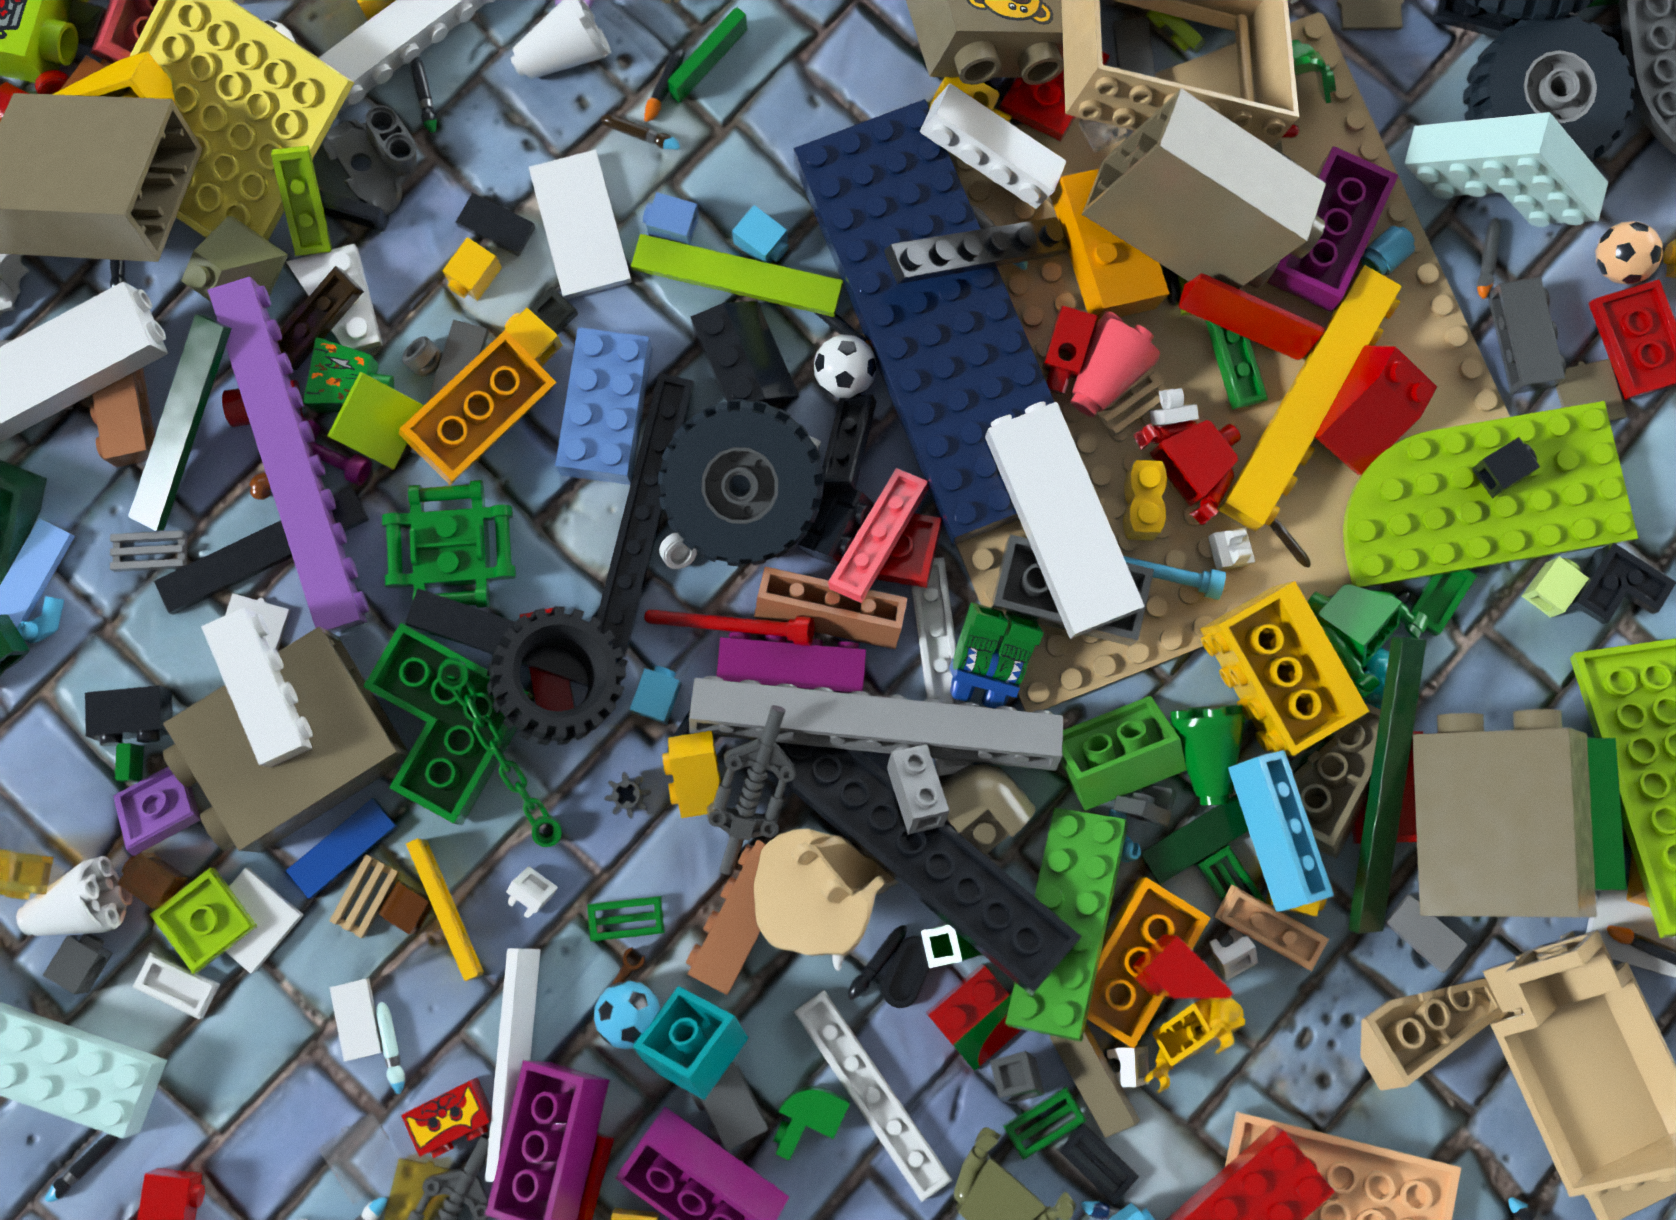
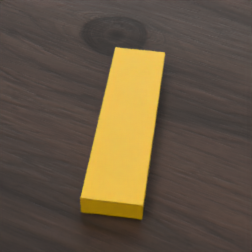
M417 838L406 843L464 981H469L483 975L484 970L428 840Z

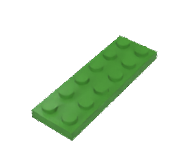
M1054 807L1034 897L1082 937L1032 996L1018 984L1014 983L1005 1023L1009 1027L1082 1042L1129 824L1126 819Z

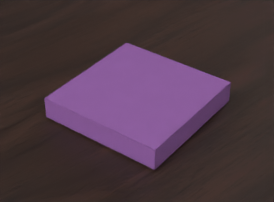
M169 767L113 795L125 847L132 856L141 853L201 820L192 786L187 788L182 785Z

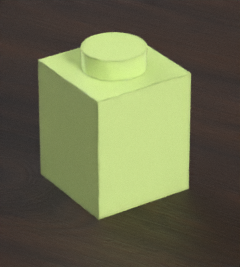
M1559 556L1543 565L1522 594V597L1551 618L1567 610L1589 578L1580 572L1581 568L1575 562Z

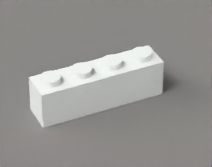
M951 83L933 102L920 130V133L931 139L934 143L951 152L963 162L969 164L1034 208L1039 207L1055 191L1066 164V160Z
M243 607L201 626L259 765L271 768L313 749L308 739L313 736L312 730L305 717H299L294 706L298 702L297 695L289 682L285 683L280 673V669L284 668L283 662L275 648L270 649L265 637L269 634V629L263 617Z

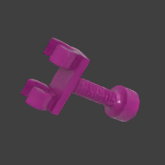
M301 416L303 421L307 420L313 431L314 441L310 442L313 454H318L323 462L343 470L345 480L358 486L362 485L369 476L372 461L359 454L348 458L315 443L322 427L316 422Z

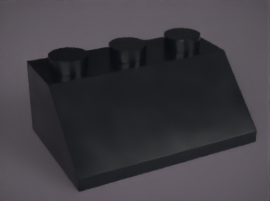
M758 301L722 303L690 317L694 333L725 402L736 399L746 401L757 400L775 407L799 396Z

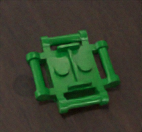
M482 480L470 481L468 485L422 488L421 485H409L410 513H386L382 515V526L386 527L388 574L385 575V587H414V599L418 588L428 591V588L476 585L475 591L438 593L436 595L468 606L476 605L477 608H489V583L494 580L516 578V569L511 562L509 519L513 518L512 506L502 504L485 507ZM471 499L472 508L424 512V502ZM495 520L497 566L495 567L490 566L488 521ZM401 527H411L409 533L413 573L403 574Z

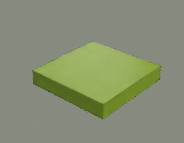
M360 372L327 436L394 470L407 445V442L399 435V429L424 405Z
M212 867L150 913V916L192 974L200 972L258 927L218 871Z

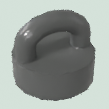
M422 336L415 339L405 349L402 362L415 374L427 376L437 370L442 352L428 337Z

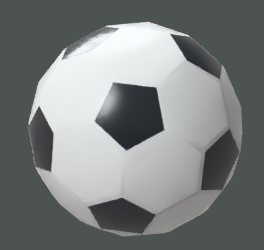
M838 335L824 342L816 352L814 375L819 385L830 395L838 398L856 397L865 392L874 382L877 371L876 356L872 348L864 340L853 335Z

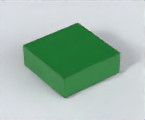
M118 743L116 745V781L138 783L143 780L144 746L132 743Z

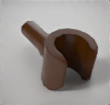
M634 947L627 949L623 954L624 965L611 985L625 981L632 971L640 970L645 963V956L642 957L638 965H629L627 957L631 954Z

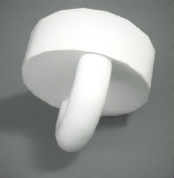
M678 532L667 536L659 548L661 558L671 569L687 567L695 560L697 550L695 548L693 550L688 548L683 543L684 539Z

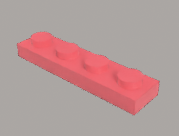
M895 469L828 581L830 590L860 603L863 602L928 491L929 485L927 480L900 469Z

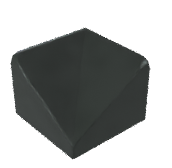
M72 0L69 22L77 30L79 44L89 47L93 46L106 12L104 7L80 0Z

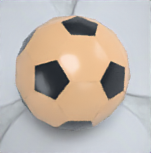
M1637 221L1621 222L1609 228L1599 239L1595 250L1596 264L1602 275L1612 282L1627 285L1636 284L1649 278L1658 269L1663 257L1662 241L1657 232L1644 223Z

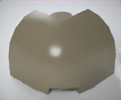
M970 764L957 771L941 785L949 808L947 819L967 841L984 855L989 853L1009 835L1013 837L1031 819L1036 809V806L1011 776L999 766Z

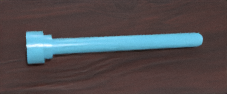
M1123 556L1126 563L1154 569L1153 578L1196 587L1198 592L1204 593V597L1219 600L1222 595L1226 579V572L1210 569L1209 572L1202 571V574Z

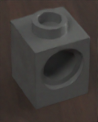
M91 933L67 935L42 976L73 994L88 993L113 953L102 947L105 942Z
M1027 1051L990 1060L998 1098L1011 1104L1045 1095L1036 1057Z

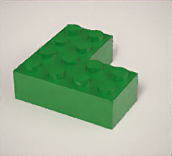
M400 623L363 687L427 723L389 788L449 822L463 825L499 760L493 751H488L482 746L473 730L475 718L469 707L461 705L451 690L445 689L440 685L437 678L440 664L449 658H458L466 664L468 679L477 693L475 704L481 716L489 717L502 738V744L499 748L503 754L518 728L513 726L509 730L503 724V721L506 719L502 712L495 713L492 707L495 701L494 695L488 696L487 685L490 682V676H487V669ZM449 667L446 670V675L452 679L457 678L460 675V670L457 667ZM466 685L458 689L463 700H465V695L471 696ZM524 690L526 695L533 702L535 697ZM486 722L484 727L478 726L488 745H490V740L496 741Z

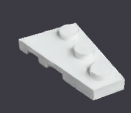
M355 244L335 248L331 252L317 253L286 262L308 296L312 294L335 266L342 268L364 292L332 328V332L341 345L359 351L383 345L359 251Z

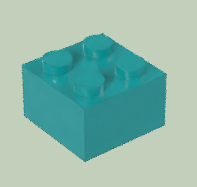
M677 986L656 1014L650 1026L633 1045V1048L650 1070L705 1100L749 1037L734 1015Z

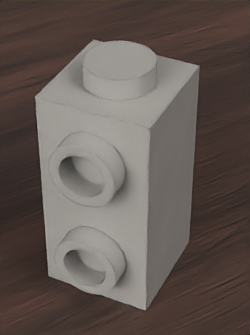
M906 744L898 747L895 751L891 752L887 770L908 834L943 827L949 814V808L928 745L914 747L912 744Z

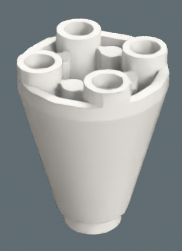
M101 856L95 859H88L82 861L28 900L23 907H20L16 915L17 924L24 934L35 936L112 931L123 923L126 906L132 904L133 895L130 888L122 884L119 876L113 869L111 861L107 857Z

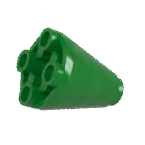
M1227 705L1210 709V706L1191 707L1187 710L1170 711V723L1181 739L1187 773L1195 795L1199 796L1200 805L1230 803L1229 794L1233 793L1234 785L1228 767L1238 764L1245 724L1243 705Z

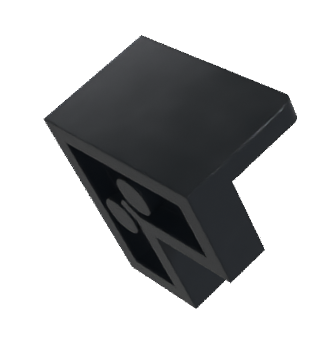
M1613 542L1595 551L1582 572L1589 579L1566 612L1580 609L1595 620L1605 624L1611 620L1621 601L1626 597L1651 614H1655L1662 608L1676 581Z

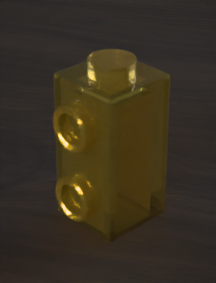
M0 848V895L22 900H29L31 893L46 895L54 857L17 849Z

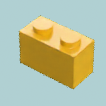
M712 731L669 737V753H662L665 775H672L674 781L668 783L671 804L679 805L681 818L706 815L707 807L714 802L719 783H722Z

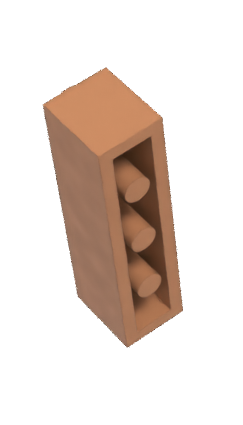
M141 368L92 394L94 403L90 404V413L94 423L98 426L99 437L95 441L99 456L115 467L147 461L155 437L144 370Z
M764 567L754 619L788 622L789 619H795L797 616L813 617L815 623L814 632L896 649L908 598L869 590L863 602L860 603L830 590L829 580Z
M759 840L756 841L754 846L746 845L738 860V864L743 866L737 879L730 876L720 895L726 901L720 912L715 910L711 912L703 928L704 931L708 932L703 945L700 946L696 943L686 961V964L691 966L688 972L689 976L725 995L730 993L761 933L756 922L754 881L761 850L766 844Z

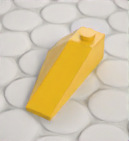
M148 51L120 59L52 94L172 99L175 103L171 79Z

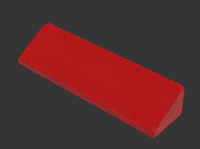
M1204 273L1184 284L1179 302L1180 309L1295 360H1301L1305 357L1325 331L1323 326Z

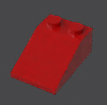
M1364 345L1314 437L1354 473L1361 475L1381 453L1389 449L1422 417L1437 386L1396 346Z

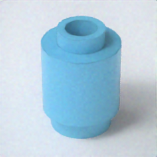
M1390 226L1365 249V254L1361 257L1362 265H1366L1382 275H1389L1415 252L1414 236L1404 227Z

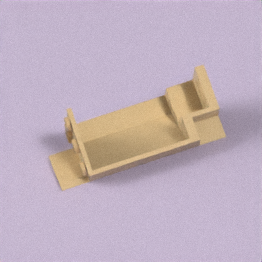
M1598 930L1575 936L1574 932L1570 931L1560 936L1561 939L1558 942L1545 946L1539 945L1515 956V961L1495 965L1483 971L1490 989L1503 1012L1490 1025L1569 1197L1584 1195L1588 1199L1597 1220H1621L1676 1193V1063L1628 962L1614 965Z

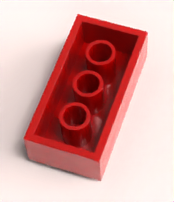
M1272 1125L1166 1220H1305L1336 1191L1283 1129Z

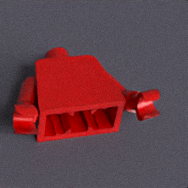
M1194 420L1153 426L1150 423L1142 430L1133 434L1141 451L1150 442L1153 444L1160 443L1149 454L1155 461L1163 462L1168 479L1190 507L1202 499L1200 508L1189 513L1199 524L1204 526L1212 517L1218 514L1217 508L1235 477L1232 467L1239 460L1238 455L1231 448L1241 440L1240 432L1234 425L1228 423L1217 430L1209 420L1199 424Z

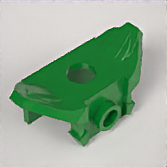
M1298 39L1292 40L1295 75L1314 71L1322 98L1326 104L1331 103L1330 93L1336 92L1333 70H1330L1329 64L1325 65V61L1320 53L1316 52L1312 46L1303 44Z

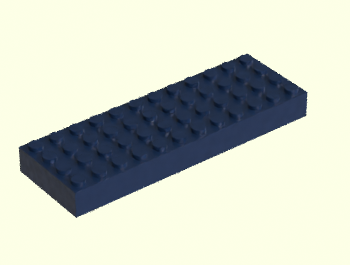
M923 99L793 148L794 166L840 277L843 280L844 287L868 345L876 356L880 374L923 478L928 481V490L940 518H942V524L949 541L953 546L1019 520L985 439L988 428L992 427L991 422L1006 415H1011L1012 419L1026 414V408L1044 401L1046 405L1055 402L997 267L897 284L884 253V250L890 244L981 229L948 151L920 133L930 110L926 100Z

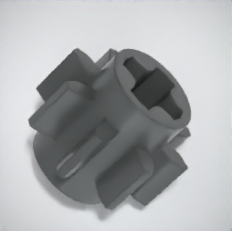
M623 772L622 781L618 784L609 780V785L614 789L612 795H607L604 797V800L615 802L616 806L613 809V814L617 815L622 809H626L628 817L632 819L634 818V809L638 807L643 810L648 809L642 802L644 796L652 793L650 790H642L639 787L643 782V777L638 776L632 782L629 781L628 774ZM634 786L633 795L637 797L633 803L626 801L622 804L621 802L624 797L620 794V791L623 788L630 790Z

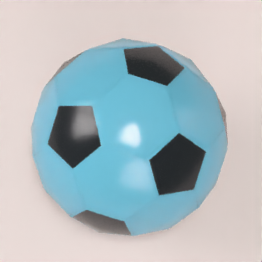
M623 981L613 984L602 993L595 1005L594 1021L597 1032L605 1042L613 1047L632 1049L633 1045L650 1026L654 1017L659 1012V1001L653 991L642 983Z

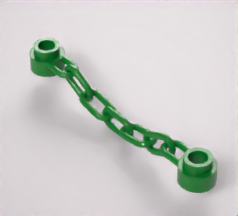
M458 658L444 660L440 664L437 673L440 685L445 689L451 690L461 705L469 707L475 718L473 730L480 743L486 750L493 751L501 764L499 774L511 792L519 793L525 801L523 811L532 825L531 832L534 842L541 847L554 846L561 838L560 822L554 816L549 815L539 799L530 797L525 789L527 787V779L516 762L507 760L499 748L502 744V738L493 721L489 717L481 716L475 704L477 693L468 679L466 664ZM449 667H457L460 670V675L454 679L449 678L446 675V670ZM466 685L471 693V696L465 695V700H463L458 692V689ZM485 722L496 738V741L490 740V745H488L478 727H484ZM511 767H513L521 782L517 781L515 783L516 787H514L504 770L510 772ZM535 804L543 814L537 819H534L528 809L529 807L531 810H534ZM544 824H550L553 827L552 832L549 834H543L539 829Z

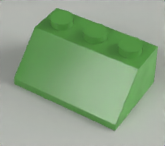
M1151 696L1063 730L1062 758L1060 761L1071 788L1085 811L1114 800L1117 796H1124L1187 770L1181 739Z

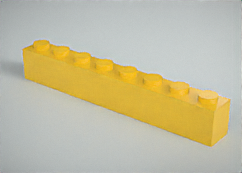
M1366 265L1355 275L1325 326L1324 334L1315 343L1218 511L1254 532L1264 524L1267 526L1272 524L1280 511V507L1276 506L1281 494L1287 496L1298 479L1293 475L1299 464L1305 466L1312 456L1315 447L1310 444L1364 345L1374 346L1384 331L1379 327L1383 318L1390 319L1397 309L1400 300L1396 296L1402 287L1401 285Z

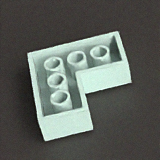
M1550 112L1414 126L1404 163L1416 178L1437 198L1451 199L1453 196L1460 195L1482 197L1488 193H1502L1528 223L1536 227H1546L1553 223L1581 225L1583 222L1599 221L1608 181Z

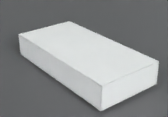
M154 952L149 954L133 988L197 1019H202L220 984L199 973L192 974L190 969Z
M366 978L330 987L344 1062L382 1053L370 979Z

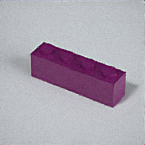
M730 632L729 638L720 637L716 677H720L724 681L741 682L743 680H754L761 685L769 686L792 684L799 689L809 690L824 687L834 692L848 694L854 691H863L866 649H859L858 643L841 641L837 642V647L823 646L822 640L813 639L811 646H802L787 643V638L783 636L767 635L765 636V641L750 640V634Z

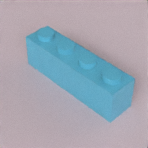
M1285 750L1258 756L1228 767L1276 913L1334 896Z

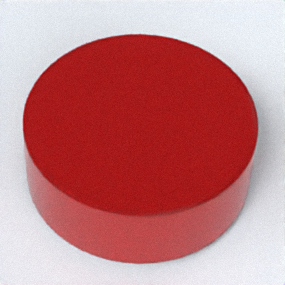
M48 70L41 73L35 81L37 94L52 95L62 90L69 76L59 70Z

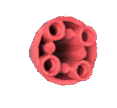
M1106 311L1093 329L1080 373L1077 376L1072 391L1071 405L1089 417H1095L1097 412H1102L1158 361L1160 351L1151 343L1154 335L1139 325L1132 328L1126 325L1118 315Z

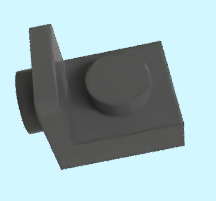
M1149 785L1142 788L1141 794L1134 792L1132 798L1117 796L1113 810L1140 821L1168 826L1176 791L1171 788Z

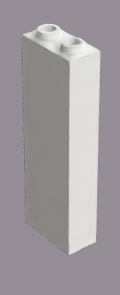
M123 281L0 347V443L168 354L163 342L166 339L162 327L153 319L150 309L153 307L151 300L142 289L138 290Z
M1043 401L1026 408V414L1012 419L1011 415H1006L991 422L992 427L987 430L985 439L1068 636L1072 639L1138 613L1145 606L1057 402L1046 405Z

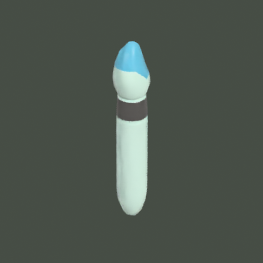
M379 1002L376 1009V1019L383 1055L388 1068L387 1079L395 1093L400 1094L404 1089L405 1074L400 1066V1056L398 1055L399 1050L392 1016L388 1006L384 1002Z

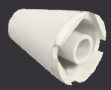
M562 0L513 47L514 56L511 57V61L520 76L526 74L529 79H534L602 59L611 54L608 41L602 29H598L594 21L595 16L585 0Z

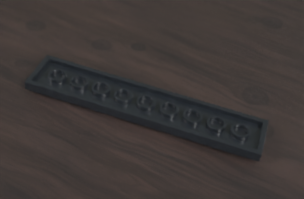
M776 742L794 764L796 770L795 778L787 782L786 786L1030 996L1038 990L1081 939V935L946 822L943 827L908 834L889 774L863 752ZM768 770V771L771 772L776 778H778L773 771Z

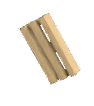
M1153 367L1115 401L1146 379L1150 381V384L1108 414L1105 410L1097 412L1099 418L1114 437L1161 404L1159 395L1117 425L1112 421L1114 418L1155 389L1158 393L1159 391L1169 390V387L1166 389L1163 385L1164 381L1162 378L1156 376Z
M365 855L329 921L338 924L347 931L353 932L360 938H365L396 882L400 871L370 855ZM371 866H374L375 869L347 920L343 917ZM383 872L387 873L388 875L360 926L354 924Z

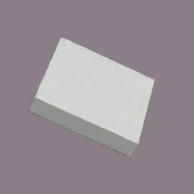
M245 868L229 888L258 927L229 948L226 953L252 974L259 969L304 915L250 868Z

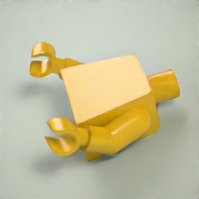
M1231 997L1229 999H1202L1194 1002L1153 1031L1152 1034L1159 1045L1155 1059L1156 1068L1146 1074L1144 1080L1148 1083L1156 1077L1160 1081V1089L1157 1090V1093H1161L1170 1086L1168 1072L1173 1069L1174 1065L1213 1047L1221 1042V1046L1214 1054H1219L1233 1045L1234 1038L1232 1034L1245 1025L1244 1012L1240 1004Z

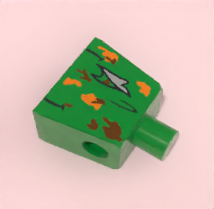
M316 338L303 403L315 413H338L360 372L393 389L394 377L377 374L378 363L372 355L322 338Z

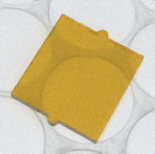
M400 1157L384 1220H407L412 1209H416L424 1194L422 1185L425 1179L430 1175L454 1169L434 1165L432 1160L423 1163ZM447 1194L432 1196L423 1212L425 1215L423 1220H434L436 1216H440L438 1212L441 1207H444L443 1202L445 1198L450 1196Z

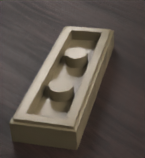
M1087 1024L1082 1042L1050 1036L1053 1045L1105 1138L1135 1126L1140 1121V1118Z

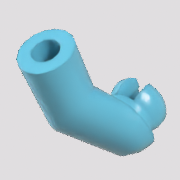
M45 596L42 615L30 622L22 621L17 626V630L23 640L29 643H38L54 634L59 628L64 599Z

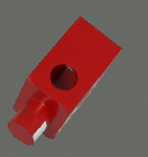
M1062 305L1057 315L1042 365V369L1049 371L1046 383L1050 392L1064 395L1069 378H1076L1079 375L1097 315ZM1061 350L1067 351L1071 355L1069 361L1062 360L1059 357Z

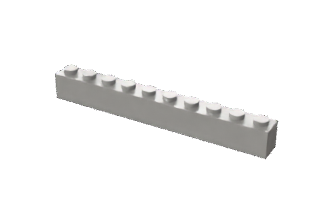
M707 676L703 679L694 678L689 715V733L691 734L712 731L713 736L750 740L761 739L771 706L778 705L786 710L776 742L888 754L906 744H912L914 747L927 744L932 758L1055 771L1062 758L1063 715H1053L1052 712L1047 710L1024 712L1017 711L1009 706H1000L996 709L985 708L971 702L955 705L945 704L938 699H925L923 701L907 700L906 697L901 695L877 697L863 691H854L848 694L834 692L824 687L809 690L799 689L792 684H779L777 686L761 685L754 680L730 682L716 676Z

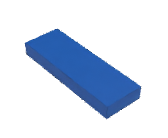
M371 798L290 866L286 872L307 898L313 899L397 828L398 825L375 798Z

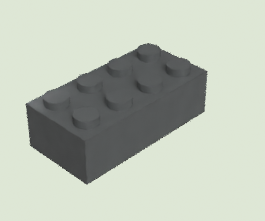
M1010 534L1005 545L991 608L1001 610L1004 615L1008 612L1036 620L1038 624L1066 630L1028 538ZM1126 563L1145 607L1138 613L1083 635L1128 646L1136 643L1139 639L1154 569Z

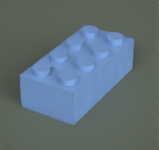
M578 327L555 467L561 476L631 485L653 350L649 337Z

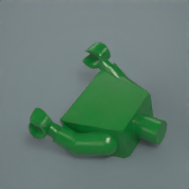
M1346 584L1332 598L1314 592L1308 600L1310 608L1314 615L1317 616L1318 622L1346 671L1354 680L1353 683L1362 698L1367 697L1380 685L1379 680L1375 676L1365 674L1362 669L1400 626V621L1405 624V629L1414 638H1419L1428 626V618L1424 613L1417 611L1410 613L1409 608L1390 592L1369 590Z

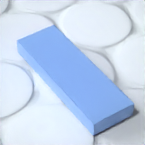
M40 518L0 585V615L8 614L16 628L22 621L28 620L75 538L74 535Z

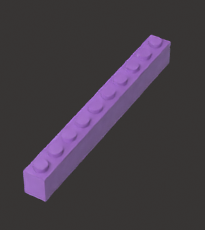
M250 276L208 289L217 321L232 328L226 349L315 628L320 626L331 633H336L367 623L365 613L369 612L368 603L364 593L357 591L354 578L358 577V572L352 557H346L342 545L347 543L346 534L341 523H335L332 510L336 509V503L329 488H324L321 476L325 475V469L320 456L313 454L310 442L314 441L311 426L307 420L303 421L299 408L304 407L303 400L296 386L292 387L288 376L293 373L287 354H281L277 342L282 340L279 326L275 319L270 320L267 307L271 306L269 294L264 285L259 286Z

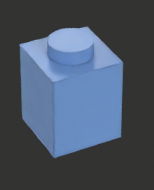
M656 192L653 203H647L643 215V223L646 224L649 236L687 245L691 243L699 219L696 203Z

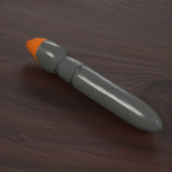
M1493 218L1490 221L1486 232L1481 262V275L1477 280V291L1482 299L1487 298L1494 284L1493 275L1501 236V223L1498 218Z

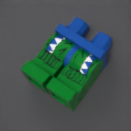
M971 602L955 650L954 659L952 658L949 666L953 676L950 687L952 697L967 702L971 700L975 687L986 689L981 701L984 706L994 709L1005 706L1009 696L1017 698L1020 690L1019 685L1025 676L1035 645L1039 646L1044 634L1038 622L1008 612L1004 615L1001 610Z

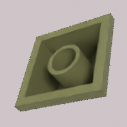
M228 216L193 251L181 281L211 301L208 289L250 276L259 286H265L270 297L288 254L235 217Z

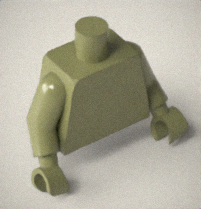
M988 1127L982 1128L974 1142V1146L962 1164L954 1189V1198L958 1202L956 1205L958 1213L966 1220H1070L1076 1208V1203L1069 1194L1064 1192L1057 1200L1055 1206L1046 1207L1037 1196L988 1154L987 1151L999 1141L997 1139L1002 1135Z

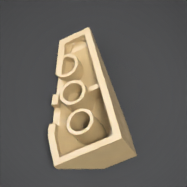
M1486 978L1389 1000L1361 1020L1360 1057L1380 1091L1407 1087L1492 1023L1503 1012Z

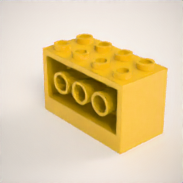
M1296 581L1272 586L1200 628L1203 634L1201 642L1210 656L1213 657L1215 655L1222 667L1219 669L1222 680L1229 688H1234L1240 699L1237 701V705H1243L1245 718L1247 720L1251 719L1258 730L1255 733L1256 739L1266 752L1274 753L1285 750L1287 756H1294L1369 712L1368 707Z

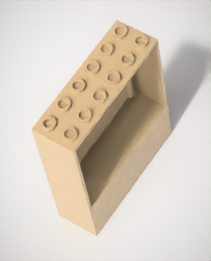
M1061 0L1065 114L1114 125L1119 128L1136 130L1182 88L1271 148L1299 118L1288 0H1114L1235 31L1241 98L1103 65L1100 0Z

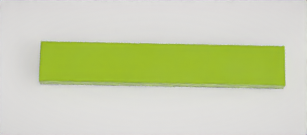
M644 234L639 236L631 263L633 271L835 317L844 285L843 280Z

